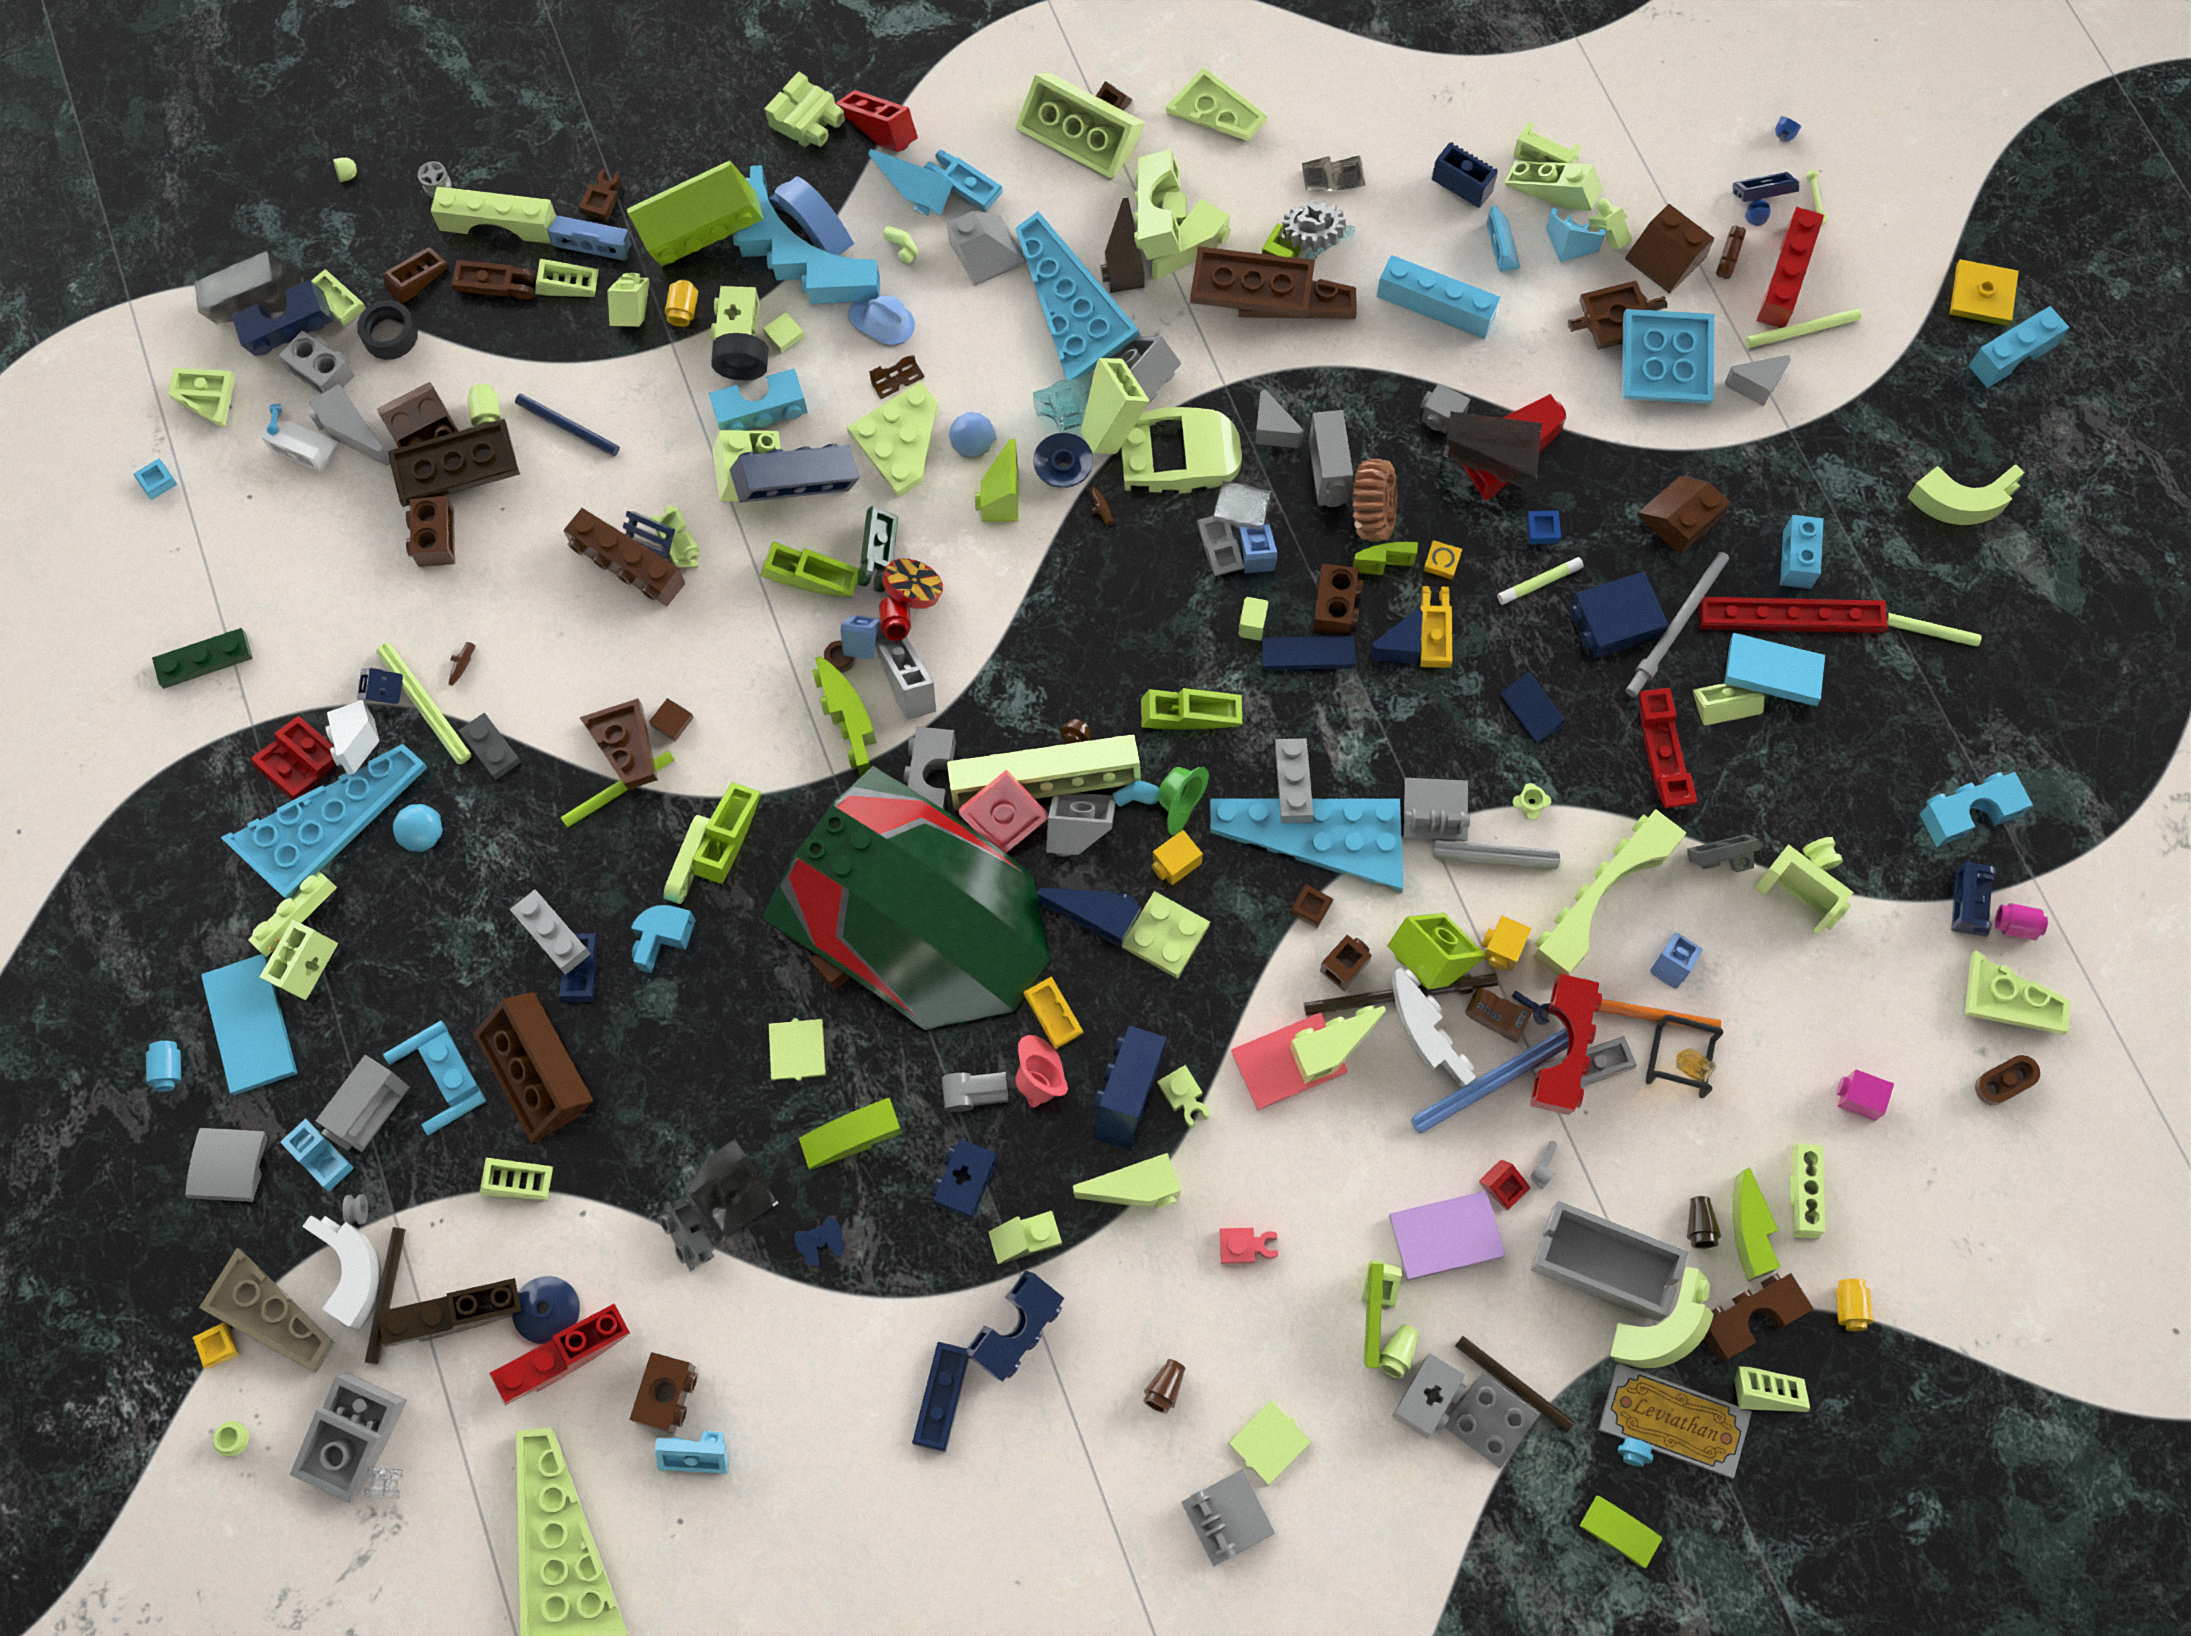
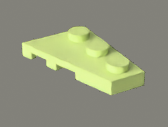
M1976 950L1971 953L1965 1006L1966 1016L2060 1035L2068 1032L2070 1000L2036 982L2031 983L2013 973L2014 970L2004 965L1998 966L1985 959L1986 956Z

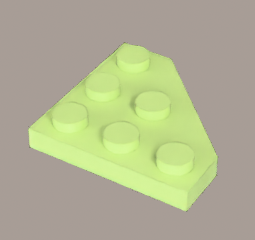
M921 381L847 427L848 434L897 497L902 496L923 482L926 459L930 450L938 403Z

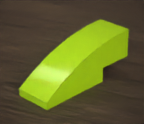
M773 541L767 552L760 576L811 592L852 598L858 581L859 568L806 548L801 552Z
M1183 688L1179 693L1149 689L1141 698L1142 727L1191 730L1241 726L1242 695Z
M731 782L705 827L706 836L692 859L694 875L723 884L746 836L759 802L761 791Z
M889 1097L835 1119L800 1137L799 1140L808 1168L812 1170L868 1150L875 1143L901 1135L902 1131Z
M1749 1167L1736 1176L1732 1213L1735 1242L1747 1281L1772 1273L1781 1267L1768 1240V1237L1779 1230Z

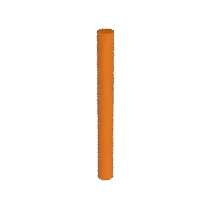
M1602 999L1599 1009L1600 1012L1660 1022L1665 1015H1673L1721 1028V1020L1606 999ZM1670 1021L1667 1022V1024H1673V1025H1678V1026L1689 1027V1026L1677 1024V1023L1670 1022Z

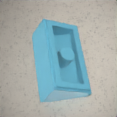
M1491 206L1487 227L1498 270L1502 272L1519 269L1520 263L1509 221L1497 206Z

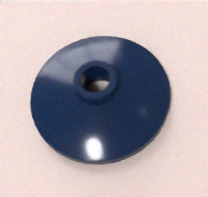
M1056 433L1046 437L1037 446L1033 456L1034 469L1039 478L1048 485L1058 488L1073 487L1083 482L1090 474L1093 467V453L1087 442L1081 437L1071 433ZM1065 462V463H1067L1069 466H1067V467H1059L1058 465H1059L1060 463Z
M553 1276L538 1277L525 1284L518 1292L521 1312L512 1315V1319L517 1331L528 1341L536 1344H545L552 1340L553 1335L577 1323L580 1314L579 1298L574 1288L566 1281ZM544 1302L548 1303V1311L545 1314H539V1305Z

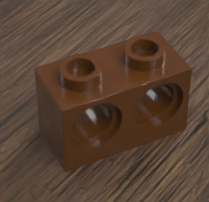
M447 496L410 499V511H406V524L408 529H410V538L406 539L408 556L413 557L418 567L455 564L454 508ZM434 516L431 520L425 521L427 517ZM429 543H434L433 546L425 548Z
M1322 564L1312 632L1349 636L1351 626H1357L1359 608L1354 607L1355 598H1361L1363 580H1357L1359 568ZM1340 583L1345 585L1347 588L1344 590H1339L1335 588L1333 585ZM1338 611L1341 612L1344 616L1336 618L1333 617L1330 614V612Z

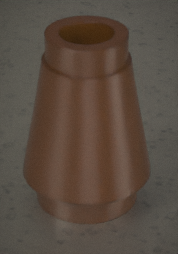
M1168 1359L1144 1390L1146 1395L1143 1402L1155 1411L1167 1414L1170 1408L1175 1407L1186 1368L1181 1363Z

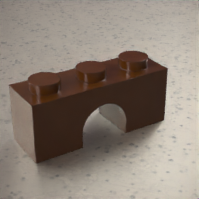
M1778 1273L1760 1282L1763 1289L1759 1292L1752 1294L1750 1289L1732 1298L1735 1305L1726 1311L1723 1310L1721 1305L1711 1310L1714 1315L1704 1338L1719 1363L1757 1343L1748 1327L1751 1313L1764 1314L1771 1320L1776 1330L1814 1309L1792 1273L1783 1278Z

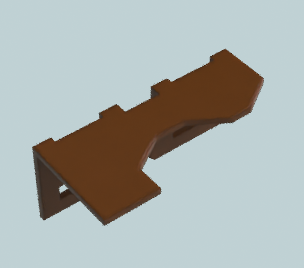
M914 355L902 358L896 365L890 368L882 369L879 366L869 371L871 384L880 399L899 391V386L902 384L909 386L925 377L917 365ZM911 364L913 365V366L910 367L909 369H907V370H905V371H902L903 368H905V367H907V366H909V365H911ZM898 371L899 374L896 376H890L891 373ZM916 374L919 375V376L913 378L912 380H909V379H908V378H910V377H912V376H914V375H916ZM885 377L887 378V380H885V381H883V382H881V383H879V384L876 383L877 381H879V380H881V379H883V378H885ZM890 387L892 388V390H890V391H888V392H886V393H884V394L882 393V391H884V390H886V389H888V388H890Z

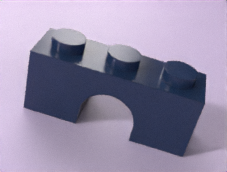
M311 280L284 291L287 307L284 313L275 319L259 304L231 315L241 346L254 356L265 355L271 352L273 348L284 343H290L302 330L305 333L321 330L325 325L334 321L324 291Z
M1025 1271L1005 1297L1018 1311L1019 1319L1015 1329L1008 1334L1000 1335L994 1329L984 1325L964 1351L965 1355L991 1376L1002 1382L1006 1377L1011 1378L1016 1373L1021 1364L1019 1359L1026 1350L1030 1351L1036 1346L1041 1338L1040 1331L1047 1322L1051 1323L1057 1318L1062 1310L1060 1304L1065 1299L1035 1273Z

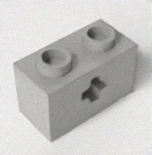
M1429 1353L1392 1416L1426 1438H1429L1433 1432L1440 1434L1449 1419V1416L1445 1414L1450 1402L1457 1404L1466 1389V1386L1461 1384L1465 1374ZM1433 1389L1438 1392L1436 1399L1440 1402H1434L1430 1406L1426 1403L1428 1397L1424 1392L1429 1393Z

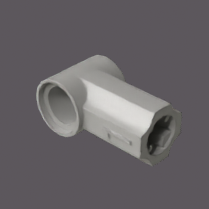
M1006 1072L971 1076L969 1073H953L942 1077L944 1107L947 1112H962L971 1110L976 1105L1009 1102Z

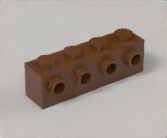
M584 508L578 511L563 530L569 541L567 545L579 555H586L598 567L613 572L622 582L629 586L632 584L637 587L647 598L653 601L657 600L668 607L685 585L681 571L677 566Z

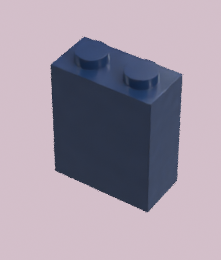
M1645 571L1577 592L1569 607L1573 622L1578 623L1582 631L1581 640L1586 650L1590 649L1593 659L1661 638L1669 625Z

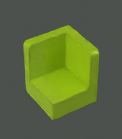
M1277 223L1262 248V254L1297 258L1301 252V246L1292 247L1291 241H1285V238H1282L1283 225Z

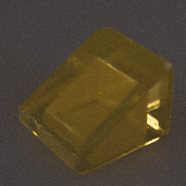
M1691 1048L1678 1053L1676 1056L1677 1069L1694 1080L1703 1083L1707 1082L1717 1067L1714 1062Z

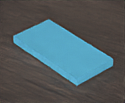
M263 954L201 974L229 1091L234 1096L297 1074L276 987L274 984L260 978L269 961L268 956L266 957Z

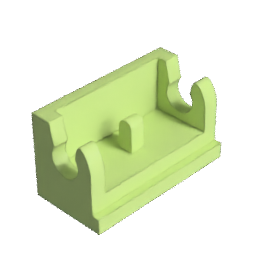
M1528 122L1517 139L1513 155L1523 161L1575 163L1579 157L1581 146L1575 144L1571 150L1533 133L1534 130L1532 129L1535 124Z

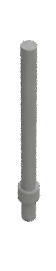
M1719 552L1647 659H1642L1635 669L1636 675L1625 690L1628 695L1636 697L1646 681L1652 680L1658 671L1657 665L1728 562L1729 556L1726 553Z

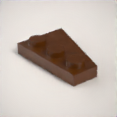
M638 698L579 717L628 790L658 780L644 710Z

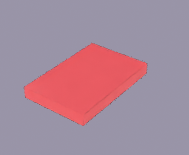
M1321 1012L1231 1049V1054L1257 1111L1347 1074L1348 1070L1345 1063L1335 1073L1306 1084L1300 1074L1290 1049L1293 1039H1296L1295 1035L1305 1029L1313 1028L1315 1032L1325 1028L1326 1023Z

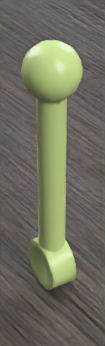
M1809 170L1806 178L1811 183L1816 212L1824 215L1821 224L1824 225L1827 215L1822 211L1816 182L1818 173L1815 170Z

